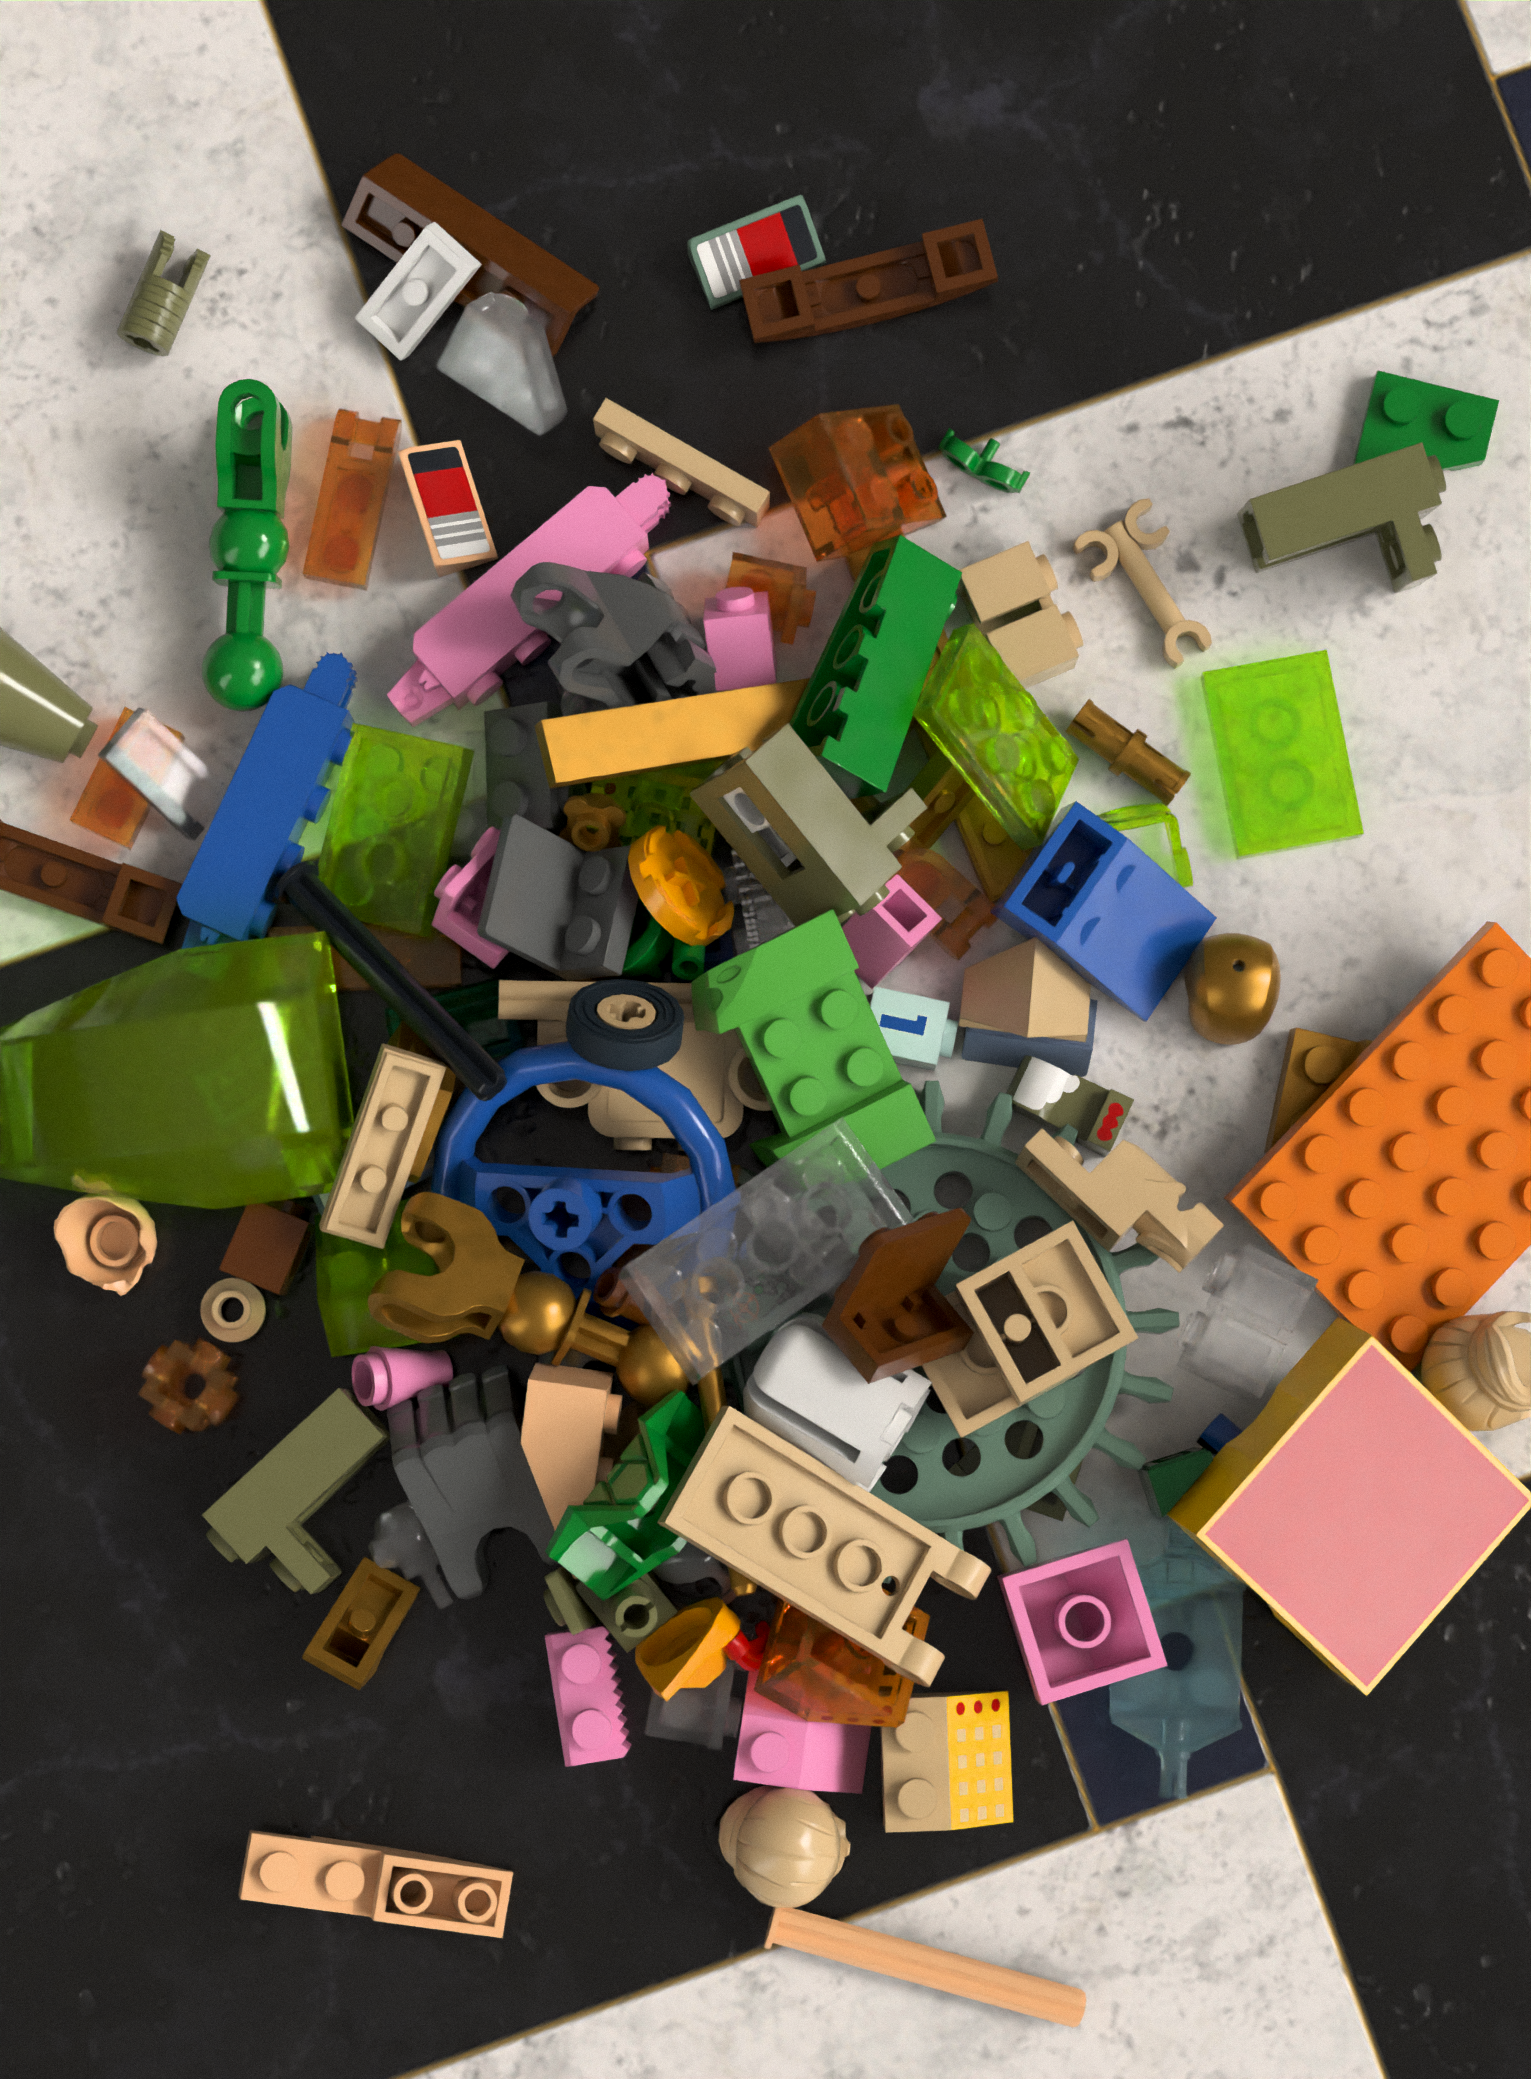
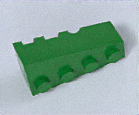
M902 535L873 543L789 723L848 799L886 793L944 624L952 614L957 602V595L955 593L962 572Z

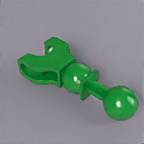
M253 379L238 380L229 384L222 391L218 401L215 444L218 476L217 507L223 514L212 527L209 548L211 559L218 571L212 572V580L220 586L228 587L226 633L209 646L202 662V679L210 696L221 706L241 712L256 710L266 705L273 691L279 689L282 684L283 663L281 656L273 643L263 636L266 589H282V580L276 574L286 562L290 547L288 532L281 519H284L285 497L291 470L293 426L289 413L278 401L272 390L264 383ZM263 414L262 425L258 429L247 430L251 420L255 416Z

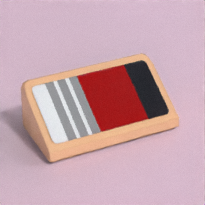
M461 441L435 443L399 450L398 454L438 577L498 559Z

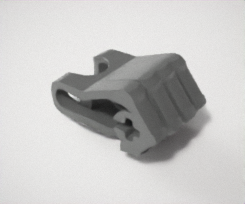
M541 562L533 565L516 581L510 596L522 620L530 626L547 632L561 643L557 652L548 660V666L565 690L603 701L610 709L717 693L714 675L717 672L711 656L703 649L705 644L702 635L697 628L691 625L687 610L682 604L675 601L671 589L663 581L645 572L640 575L638 580L620 574L585 571L553 562ZM545 590H558L562 592L560 601L536 598L535 596Z
M507 1365L494 1366L483 1372L482 1385L474 1373L455 1377L449 1381L451 1396L448 1395L442 1385L427 1387L417 1393L418 1409L412 1400L402 1401L387 1409L392 1461L397 1477L430 1539L451 1589L458 1598L466 1600L480 1596L489 1583L490 1570L483 1549L494 1528L513 1527L526 1533L536 1546L543 1562L550 1566L561 1565L551 1559L545 1552L555 1530L520 1443L526 1393Z

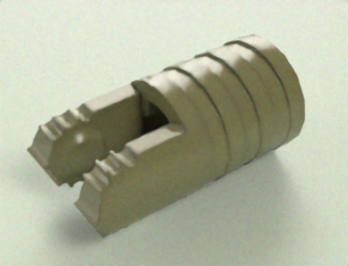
M160 230L117 329V334L124 341L138 349L164 357L170 353L211 255L197 248L186 261L183 275L178 285L161 278L164 267L174 251L176 239H174V236Z

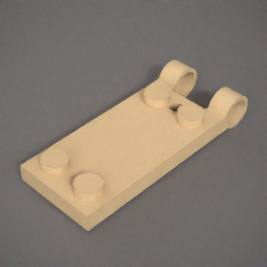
M722 1406L657 1522L881 1659L893 1671L925 1687H930L945 1656L933 1646L904 1631L902 1627L929 1576L952 1592L965 1598L976 1600L991 1572V1568L975 1556L951 1544L860 1486H854L839 1473L731 1406ZM888 1576L892 1577L896 1583L895 1591L891 1595H886L882 1590V1583Z

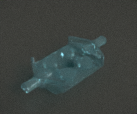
M1170 1517L1168 1524V1547L1163 1546V1553L1137 1564L1136 1568L1159 1640L1172 1632L1183 1633L1192 1643V1658L1186 1666L1178 1670L1162 1667L1111 1683L1109 1721L1156 1749V1756L1161 1757L1159 1797L1172 1798L1173 1772H1175L1174 1797L1187 1798V1759L1191 1758V1753L1242 1729V1721L1239 1720L1243 1590H1246L1247 1585L1230 1573L1197 1555V1548H1194V1540L1183 1530L1181 1534V1528Z

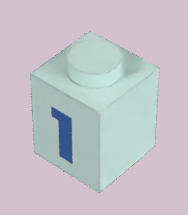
M874 987L870 1007L895 1063L935 1071L939 1056L951 1058L959 1021L947 1018L950 1002Z

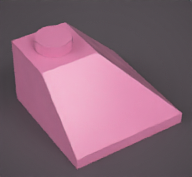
M774 1648L773 1655L767 1666L754 1672L749 1671L733 1780L798 1790L862 1794L872 1726L807 1721L824 1655ZM835 1663L833 1674L845 1675L848 1664ZM860 1665L858 1676H871L873 1666ZM829 1685L827 1695L840 1696L842 1685ZM855 1686L853 1697L865 1698L868 1687Z

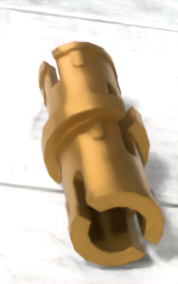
M1088 699L1067 727L1065 733L1069 736H1074L1111 763L1108 770L1113 774L1119 776L1123 772L1160 799L1165 806H1168L1174 799L1175 793L1177 794L1191 773L1179 767L1145 742L1148 735L1140 729H1137L1134 733L1094 705L1092 700Z

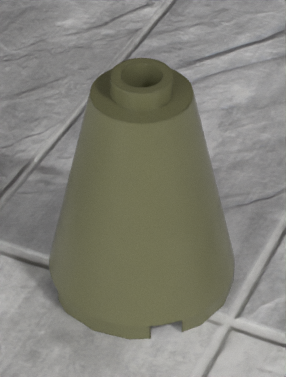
M0 627V746L59 763H64L69 753L81 759L99 726L88 720L93 707Z

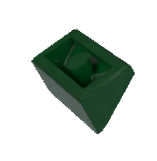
M1193 1447L1144 1463L1138 1474L1152 1514L1164 1517L1213 1461L1211 1451L1206 1450V1448Z

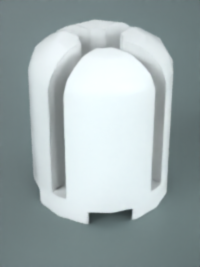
M803 1312L781 1326L763 1350L754 1366V1372L747 1380L743 1390L744 1415L839 1473L854 1486L858 1485L870 1492L887 1468L886 1465L882 1464L883 1460L887 1461L904 1433H908L930 1392L928 1388L932 1382L909 1369L868 1384L823 1329L822 1324L825 1318L818 1314Z

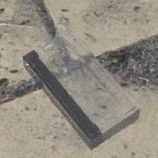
M138 707L98 754L110 768L186 839L195 841L214 818L228 789V786L145 708Z

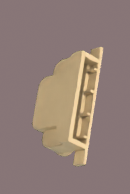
M499 980L498 1019L538 1020L537 1045L568 1041L566 1037V1021L570 1000L582 987L595 982ZM648 983L662 988L675 997L684 1012L680 1049L669 1062L657 1067L690 1089L723 1138L728 1137L739 1128L743 1118V1104L755 1110H771L735 1029L722 1034L705 1030L696 1031L691 983ZM577 1079L536 1085L540 1094L556 1106L574 1108L588 1103V1116L592 1126L600 1134L614 1137L613 1149L652 1150V1138H675L658 1115L621 1090ZM678 1143V1150H682V1151H683V1149L681 1148V1146H680L679 1143Z

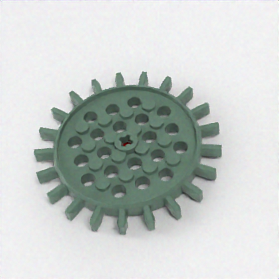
M925 1081L919 1103L934 1134L935 1142L859 1180L809 1194L789 1187L783 1191V1193L806 1210H811L816 1216L826 1210H837L843 1213L848 1219V1231L841 1241L856 1255L854 1259L857 1261L860 1256L858 1249L861 1243L874 1231L887 1227L880 1224L873 1214L874 1205L879 1197L886 1193L894 1192L903 1195L910 1203V1213L905 1222L895 1227H888L894 1229L913 1223L929 1212L935 1211L940 1214L952 1210L938 1203L935 1198V1189L943 1178L950 1175L961 1176L972 1187L971 1199L962 1207L971 1218V1222L962 1238L974 1236L982 1239L989 1247L990 1257L986 1265L981 1269L965 1271L954 1263L951 1256L935 1284L943 1296L955 1291L956 1284L1020 1250L1015 1243L1014 1233L1018 1225L1023 1221L1029 1219L1040 1220L1049 1227L1051 1232L1074 1221L1136 1333L1161 1335L1180 1326L1179 1312L1162 1308L1139 1312L1126 1310L1119 1276L1132 1269L1148 1267L1160 1257L1138 1242L1127 1249L1118 1252H1108L1015 1164L1019 1154L1001 1146L1003 1135L1012 1120V1095L1003 1092L998 1093L987 1109L986 1124L982 1135L978 1139L942 1132L941 1123L945 1101L939 1081ZM1067 1123L1051 1137L1060 1136L1074 1146L1078 1130ZM739 1165L732 1172L737 1188L748 1199L765 1184L757 1173ZM755 1229L747 1243H740L731 1239L727 1260L733 1258L741 1265L748 1258L756 1255L767 1257L802 1287L803 1309L806 1313L818 1314L826 1318L834 1302L828 1296L823 1299L818 1295L814 1297L769 1252V1248ZM685 1312L679 1315L681 1317L686 1318ZM726 1334L727 1360L720 1363L724 1384L733 1385L741 1411L744 1414L743 1390L765 1348L756 1352H749ZM1126 1345L1086 1367L1080 1376L1065 1381L963 1438H960L948 1414L933 1411L925 1400L908 1433H904L889 1458L902 1456L912 1460L918 1469L916 1485L907 1493L894 1494L885 1489L880 1477L869 1493L935 1534H940L943 1539L963 1551V1531L983 1527L998 1521L1004 1527L1012 1554L1024 1567H1027L1037 1562L1034 1539L1022 1522L1020 1511L1051 1492L1063 1502L1072 1518L1090 1528L1100 1518L1092 1500L1077 1489L1071 1482L1069 1475L1085 1458L1091 1448L1106 1454L1120 1467L1140 1471L1147 1458L1133 1443L1114 1436L1104 1426L1114 1407L1117 1395H1130L1149 1404L1170 1403L1174 1388L1156 1377L1137 1376L1124 1370L1127 1352ZM921 1365L911 1369L928 1379ZM697 1380L691 1389L693 1391H698ZM1018 1422L1033 1423L1042 1433L1043 1446L1040 1452L1032 1458H1016L1009 1453L1005 1446V1435L1008 1429ZM958 1439H966L973 1442L981 1454V1461L976 1471L964 1477L949 1473L943 1464L945 1448L948 1444ZM886 1577L883 1583L890 1584L892 1577Z

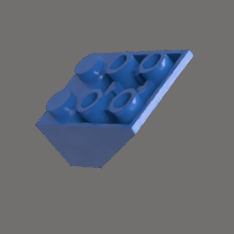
M1077 801L1060 809L990 911V913L1028 940L1037 937L1087 982L1144 1022L1151 1016L1189 960L1193 950L1202 941L1217 919L1216 916L1129 838Z

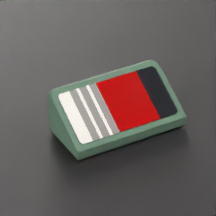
M803 195L795 196L687 241L689 259L711 310L743 297L739 284L741 279L800 265L801 271H806L826 264V259Z

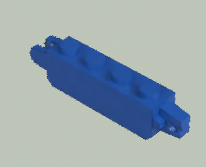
M326 652L325 656H320L321 660L316 661L318 666L313 668L303 690L290 684L273 691L176 897L182 915L189 921L177 967L200 980L215 984L240 946L249 949L255 936L261 939L266 936L278 909V904L272 902L275 887L280 878L291 867L301 862L305 847L298 843L308 822L317 824L326 810L332 791L325 787L331 772L335 764L344 767L354 750L358 732L352 730L355 721L347 707L353 696L352 689L356 688L355 683L358 682V679L355 677L357 675L356 671L351 669L353 667L352 663L343 657L342 652L340 654H329Z

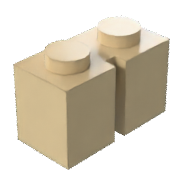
M1029 541L959 570L962 572L957 589L1005 697L1075 668L1079 657L1076 649L1083 646L1080 630L1069 611L1061 614L1057 604L1054 605L1050 594L1058 589L1055 574L1044 554L1035 557Z

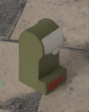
M1028 1055L1023 1056L1006 1094L1012 1095V1110L1054 1132H1057L1068 1123L1078 1130L1076 1143L1103 1157L1111 1151L1134 1102V1099L1113 1089L1107 1090L1076 1074L1072 1076L1050 1063Z

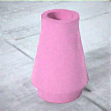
M372 1346L366 1354L356 1356L352 1365V1385L358 1401L363 1406L373 1405L380 1411L393 1407L402 1401L416 1398L417 1393L427 1387L442 1385L444 1388H448L449 1381L453 1379L451 1359L444 1350L421 1351Z

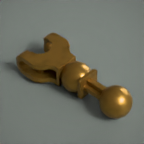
M432 1192L419 1193L411 1197L406 1203L402 1213L401 1232L409 1244L434 1260L440 1273L429 1277L403 1270H394L387 1272L378 1279L368 1297V1307L372 1317L384 1326L417 1341L435 1343L449 1340L462 1333H472L489 1340L498 1325L505 1341L521 1352L541 1355L554 1351L550 1364L557 1367L569 1348L616 1367L618 1380L623 1389L632 1398L646 1405H656L674 1389L681 1390L685 1395L692 1389L696 1381L690 1338L680 1328L667 1324L641 1325L630 1332L590 1315L585 1310L592 1293L591 1290L583 1288L576 1300L570 1286L554 1274L532 1271L519 1275L525 1259L504 1249L498 1241L496 1231L491 1222L480 1210Z

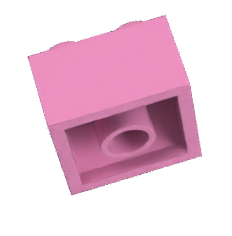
M1128 1539L1058 1556L997 1576L1035 1699L1041 1705L1168 1666Z

